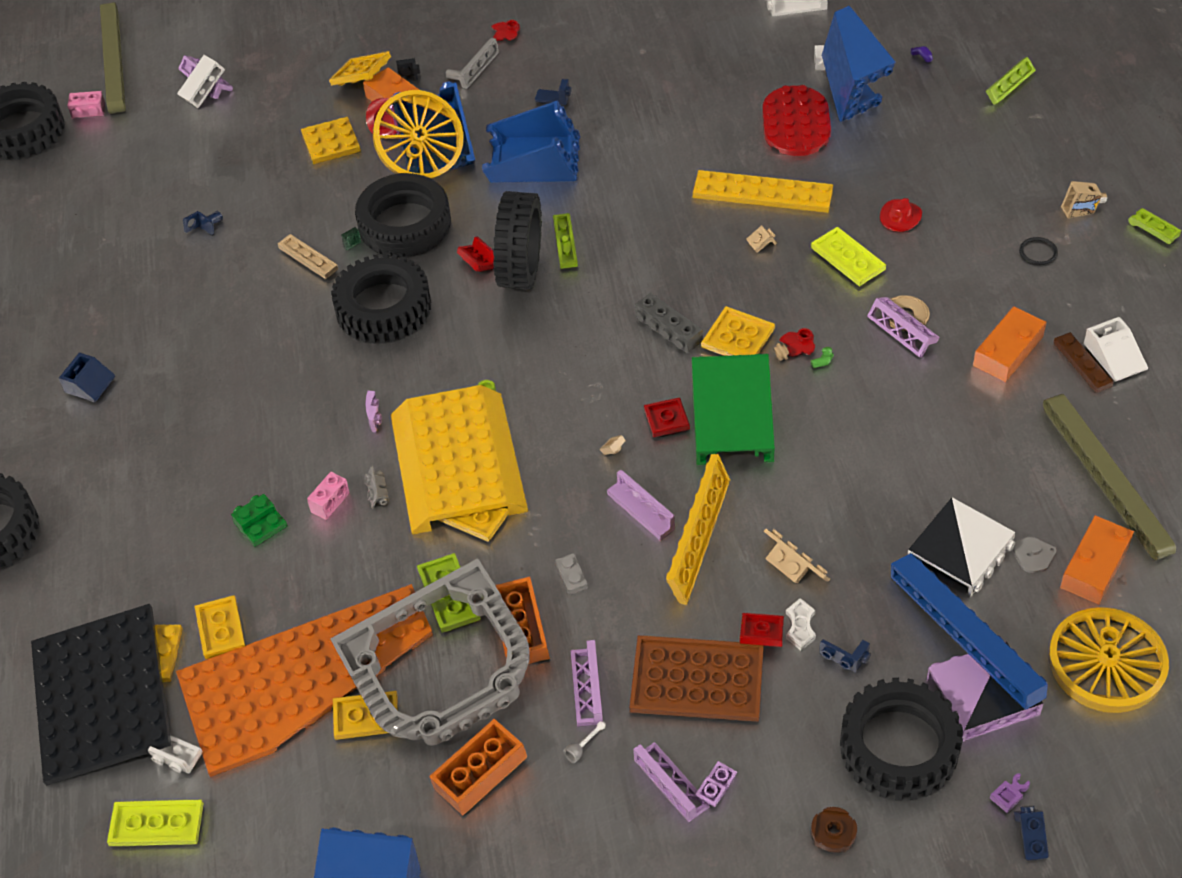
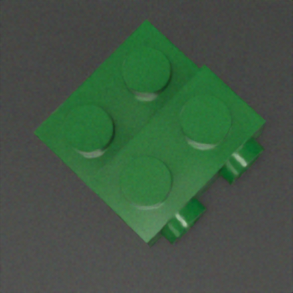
M265 494L253 496L248 504L237 506L231 514L234 524L254 547L288 527L285 519L276 511L274 504Z

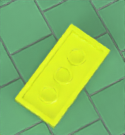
M839 227L834 228L811 243V248L858 286L863 285L886 270L885 263Z
M203 801L114 802L107 843L109 846L198 844Z

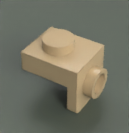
M762 225L746 239L757 253L770 242L774 245L777 244L774 239L776 235L770 228L766 230Z

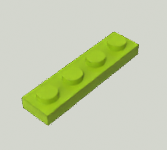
M1028 57L1023 58L986 90L993 105L999 103L1036 71Z
M570 213L553 215L560 269L578 267Z

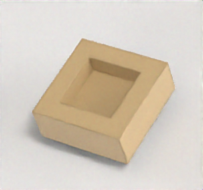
M622 435L611 437L600 450L604 455H614L622 449L621 445L626 440Z

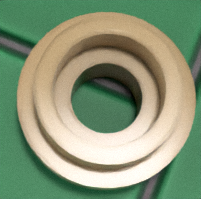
M780 343L776 344L777 346L773 350L780 361L783 359L787 360L789 352L784 344L781 346Z

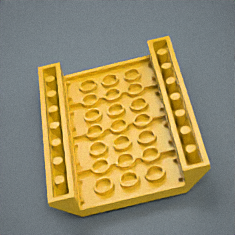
M477 385L406 399L391 414L412 535L432 531L430 521L501 507H507L509 516L528 512L501 393L485 386Z

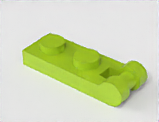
M1143 208L1139 209L1136 215H1132L1128 219L1132 226H1139L1169 245L1180 236L1182 231Z

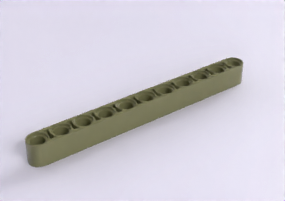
M116 2L100 5L106 103L109 114L126 112L119 14Z
M1059 394L1043 400V408L1048 417L1129 528L1134 531L1135 536L1151 558L1156 561L1175 554L1176 546L1172 538L1064 394Z

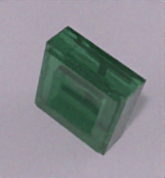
M356 227L341 234L343 246L346 250L361 243L359 230Z

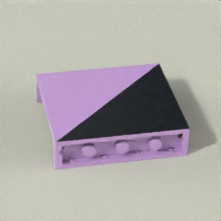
M969 654L955 656L942 663H934L928 668L927 680L934 679L944 699H949L952 703L951 711H957L959 714L958 724H962L963 729L962 742L1041 714L1042 701L1025 710Z

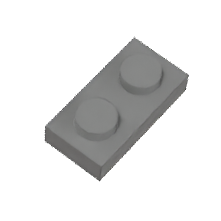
M574 554L555 559L556 567L569 595L588 589V584Z

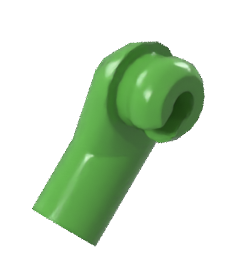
M824 347L821 357L811 360L813 369L830 364L834 356L831 347Z

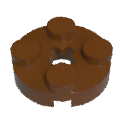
M827 807L823 809V812L814 816L811 824V835L818 848L828 852H846L855 842L857 824L846 810L839 807ZM835 825L840 832L833 834L828 829Z

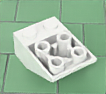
M1120 317L1087 329L1084 345L1115 382L1148 369L1130 328Z

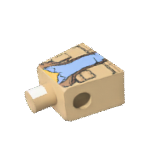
M1071 181L1061 208L1067 218L1093 214L1099 203H1106L1107 195L1106 193H1101L1095 183Z

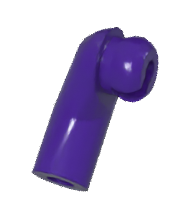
M926 46L911 48L912 56L920 55L926 63L933 60L932 53Z

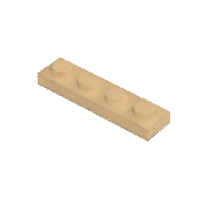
M291 234L278 243L279 249L324 279H327L338 270L336 263Z

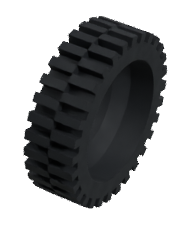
M378 254L373 255L374 259H369L367 256L364 257V262L356 260L355 266L349 264L347 271L342 270L340 272L341 277L337 276L335 279L336 283L332 285L331 295L338 324H340L342 330L345 329L347 335L352 334V338L357 340L360 336L361 342H366L369 339L372 344H375L376 340H380V344H384L385 339H390V343L395 342V337H399L400 340L404 339L405 333L409 336L412 335L413 328L416 330L420 329V323L424 324L426 322V317H429V310H431L428 279L425 276L424 270H421L418 264L415 265L411 259L407 262V258L403 256L400 260L398 255L394 254L392 258H389L388 254H383V258H379ZM395 284L407 288L404 297L397 304L385 309H369L361 306L355 300L358 294L375 285Z

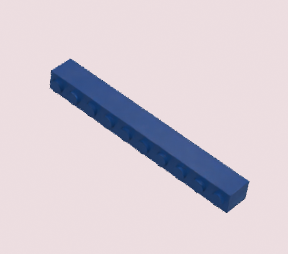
M910 553L891 563V578L1025 710L1047 698L1048 683L1046 680L1039 676L1029 663L1024 662L1017 652L1003 641L1001 636L996 635L986 622L978 618L975 612L962 602L960 597L955 596L946 584L942 583L932 571H929L923 565L920 559H917Z

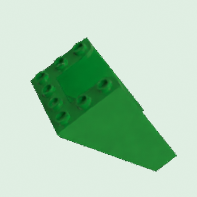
M769 354L692 357V402L696 465H706V457L709 454L733 451H754L755 457H758L759 452L764 454V462H774L775 446Z

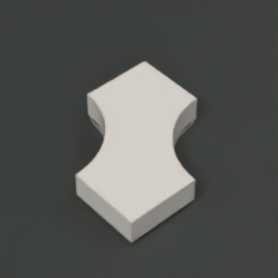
M799 598L786 609V615L792 623L791 629L786 634V639L802 651L816 639V634L810 627V620L815 615V610Z

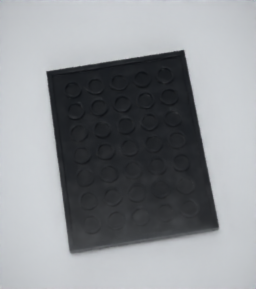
M150 603L31 641L43 783L46 786L148 754L150 746L158 750L172 746L153 608Z

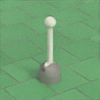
M603 721L598 722L597 727L579 745H568L563 750L566 758L576 763L583 754L582 747L599 730L605 729V723Z

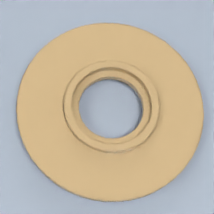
M907 295L896 296L890 299L901 308L911 309L914 312L913 317L923 325L928 322L930 316L929 308L922 300ZM892 318L888 319L889 326L895 329V321Z

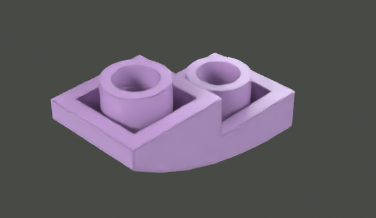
M367 391L366 413L371 431L376 433L378 425H381L382 415L379 414L378 410L379 400L376 399L375 391Z
M717 761L695 796L715 807L733 782L737 772Z

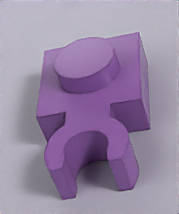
M1019 773L1013 777L1012 784L1005 780L990 796V799L1006 813L1022 800V793L1026 792L1030 785L1029 781L1023 785L1018 783L1021 777Z

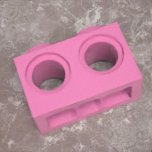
M330 472L307 498L311 513L327 520L350 494L347 480Z

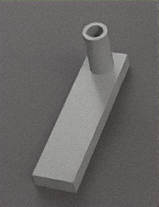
M490 38L462 71L448 69L446 78L458 80L462 88L468 89L499 53L496 39Z

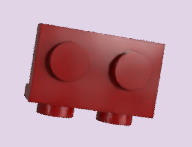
M478 236L474 237L472 245L458 247L457 253L475 271L481 272L494 268L493 250Z

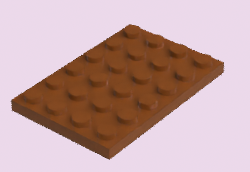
M638 635L629 707L630 713L759 722L764 646L740 644V642Z

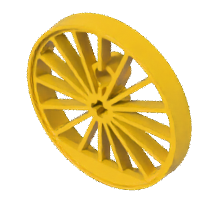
M409 90L394 95L380 108L373 127V142L379 158L393 173H413L409 171L412 159L418 158L420 173L414 174L434 179L448 171L458 160L463 147V129L458 115L444 99L427 91ZM402 101L412 103L414 124ZM398 103L409 125L389 109L392 104ZM416 105L424 107L419 126ZM427 109L435 111L434 116L423 127ZM384 112L392 116L405 129L381 121ZM438 114L450 118L426 130ZM450 122L453 123L456 132L427 134ZM381 125L406 135L380 136L379 127ZM417 132L420 133V138L417 137ZM456 137V147L431 138ZM383 139H407L386 150L383 149L380 141ZM410 142L394 162L386 154ZM430 143L454 151L452 159L448 160ZM410 147L417 148L418 154H413L410 151ZM426 147L447 165L438 170ZM422 151H424L434 172L424 173ZM405 152L409 157L406 170L396 165Z
M1097 607L1073 613L1058 625L1050 643L1049 663L1058 685L1072 699L1097 711L1122 713L1143 707L1158 694L1168 675V653L1159 635L1146 622L1122 610ZM1092 620H1105V627L1102 628L1100 635ZM1110 620L1124 624L1120 633L1116 628L1110 626ZM1085 621L1096 644L1076 624ZM1127 627H1131L1140 633L1119 649L1117 648ZM1070 629L1087 646L1067 638L1063 634ZM1143 638H1146L1152 645V647L1123 653ZM1061 642L1082 653L1058 651L1057 643ZM1156 653L1159 662L1131 658ZM1058 658L1086 662L1061 667ZM1133 667L1159 670V678L1157 679ZM1091 668L1074 681L1066 675L1068 672ZM1100 670L1089 692L1078 686ZM1106 671V695L1093 694L1103 672ZM1110 673L1122 697L1110 696ZM1128 674L1133 675L1143 681H1146L1152 684L1153 686L1146 691ZM1120 677L1139 695L1130 698Z

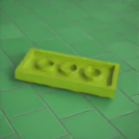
M455 553L417 565V570L424 587L461 568ZM450 595L431 604L441 633L481 620L480 616L472 612L468 603L454 601Z

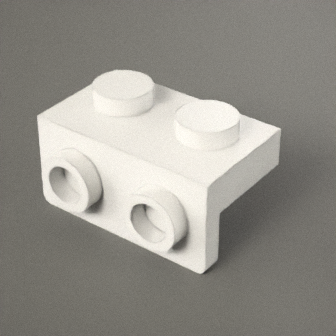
M171 735L172 746L160 750L149 747L148 751L155 763L159 765L165 763L175 772L180 773L183 771L190 774L203 752L201 748Z

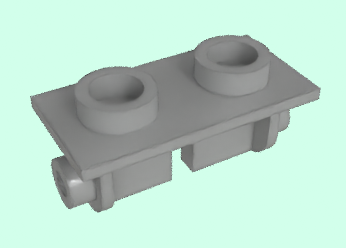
M371 466L369 473L365 475V485L368 486L367 499L370 500L371 508L373 509L376 503L386 505L389 498L387 488H385L384 474L379 470L374 472L373 466Z

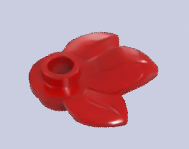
M516 20L493 24L491 28L497 31L493 38L498 41L504 39L510 41L516 38L520 25Z
M802 328L798 332H788L779 339L780 342L788 345V356L796 357L802 352L810 355L815 350V344L813 343L814 335L807 328Z

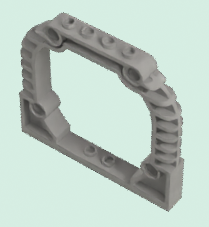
M478 558L331 638L337 653L376 723L384 731L395 737L408 738L409 740L423 739L428 745H437L450 740L453 735L469 729L474 723L487 719L495 711L504 709L511 702L515 701L520 693L518 685L525 676L530 657L529 644L524 632ZM450 595L454 601L468 603L475 615L487 616L508 650L506 665L492 674L488 687L441 713L428 710L415 717H411L399 712L390 703L376 678L381 668L375 654L379 643L376 634L398 622L406 620L412 614L420 612L432 603ZM511 686V688L504 690L505 687ZM435 729L433 732L427 733L429 730Z

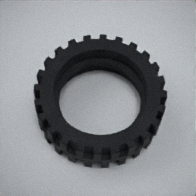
M14 82L9 86H0V122L8 116L20 112L41 113L37 119L26 126L11 130H0V157H3V160H9V158L19 160L20 157L24 156L29 158L30 155L35 153L38 155L41 153V150L49 149L51 143L55 144L58 141L57 136L61 137L62 129L65 127L64 118L55 94L49 88L46 89V86L42 84L38 86L34 82L31 84H27V82L16 84Z
M505 191L500 199L496 216L493 249L494 276H496L495 281L498 287L529 290L534 285L536 272L538 271L542 237L541 202L537 193Z
M0 473V505H6L14 509L11 519L0 531V567L6 565L8 568L13 565L12 561L18 558L20 560L24 556L22 552L25 549L30 550L32 547L30 541L37 538L38 534L35 529H39V522L37 520L39 516L23 485L19 481L16 482L14 477L8 476L5 478L3 473Z
M898 677L892 678V682L885 683L884 679L878 680L875 687L868 684L864 687L863 694L857 692L854 695L853 703H848L846 713L843 715L840 746H842V759H846L845 767L848 772L854 771V780L857 783L865 782V789L870 792L873 789L880 791V797L886 798L887 794L894 795L895 800L902 801V796H909L911 801L917 800L918 794L921 793L925 797L931 795L934 787L940 790L944 786L945 779L948 781L951 779L959 759L963 729L962 724H958V712L951 711L952 703L949 699L943 701L940 691L937 689L934 692L928 689L929 685L922 682L921 686L914 684V679L908 678L907 682H899ZM888 712L912 714L924 720L935 731L939 740L938 749L934 757L922 764L914 766L893 765L879 759L866 747L863 741L864 727L868 721L880 714Z

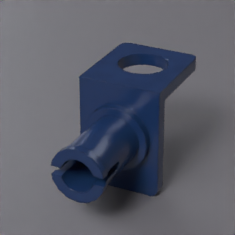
M197 211L183 218L184 232L188 233L200 227L213 235L214 224L222 221L223 216L219 211H215L208 216ZM194 219L193 225L188 227V222Z

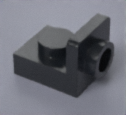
M415 58L396 61L398 75L401 77L414 75L415 80H418L417 74H420L419 64H416Z

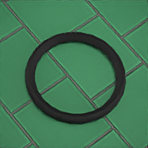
M1042 237L1026 239L1022 242L1019 249L1021 256L1027 262L1036 265L1049 264L1058 255L1056 245ZM1030 241H1044L1052 246L1054 255L1046 261H1034L1024 254L1023 248Z

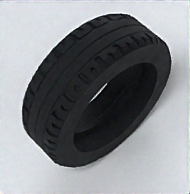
M399 173L378 179L361 193L355 206V217L362 241L375 252L382 255L388 254L390 257L393 254L398 255V257H411L429 251L443 240L451 225L449 201L444 189L434 180L414 173ZM400 204H418L431 210L425 218L407 226H387L376 221V218L383 211Z

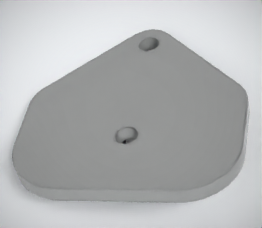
M1026 537L1015 541L1013 551L1020 567L1025 572L1036 573L1047 570L1057 552V548L1037 538Z

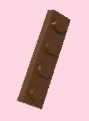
M1071 332L1054 338L1056 347L1095 393L1113 386L1114 382Z

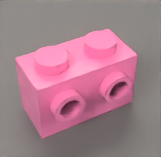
M102 91L70 93L67 106L71 118L103 116L105 100Z

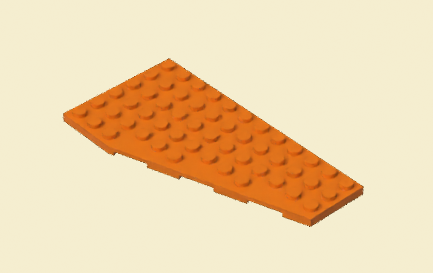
M412 584L245 645V647L231 650L177 670L178 680L199 746L203 751L202 755L209 776L213 777L273 754L282 743L301 729L308 728L330 712L333 707V698L346 697L356 690L357 687L337 653L331 638L415 593ZM423 610L376 634L379 643L375 654L381 665L376 677L410 649L414 650L433 636Z

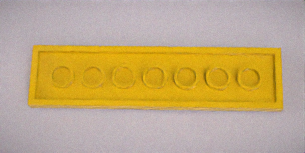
M698 170L693 189V198L829 213L833 184Z
M711 454L709 462L706 464V470L701 478L699 490L695 494L693 507L689 511L688 521L684 525L682 538L678 542L677 552L673 556L672 566L666 576L667 583L680 604H688L730 483V478L719 454Z

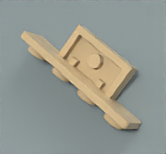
M767 528L764 530L767 535L777 542L765 559L793 582L798 584L809 569L827 582L830 581L831 578L826 575L827 570L819 564L815 567L811 563L813 559L804 552L800 555L796 551L798 547L790 541L785 543L781 540L783 535L775 529L772 532Z

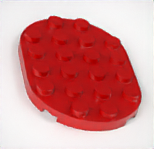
M784 85L771 92L763 102L764 137L771 148H777L779 153L790 156L814 154L819 151V148L826 146L831 136L829 106L826 98L820 92L805 85Z

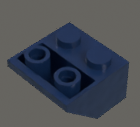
M79 352L60 375L59 381L65 393L96 402L115 378V374L95 357Z

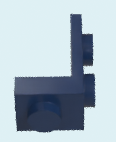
M562 79L559 91L538 89L535 102L551 103L558 100L560 105H566L569 96H571L569 80Z
M824 639L820 642L819 653L823 657L833 660L844 669L855 673L862 663L866 664L871 656L869 652L870 643L865 640L860 642L853 654Z
M1034 806L1020 807L1021 811H1014L1015 821L1021 823L1025 859L1048 858L1043 811L1035 809Z

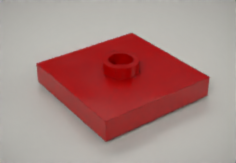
M680 397L644 405V412L653 438L690 430V423Z
M742 613L740 644L782 647L784 616Z

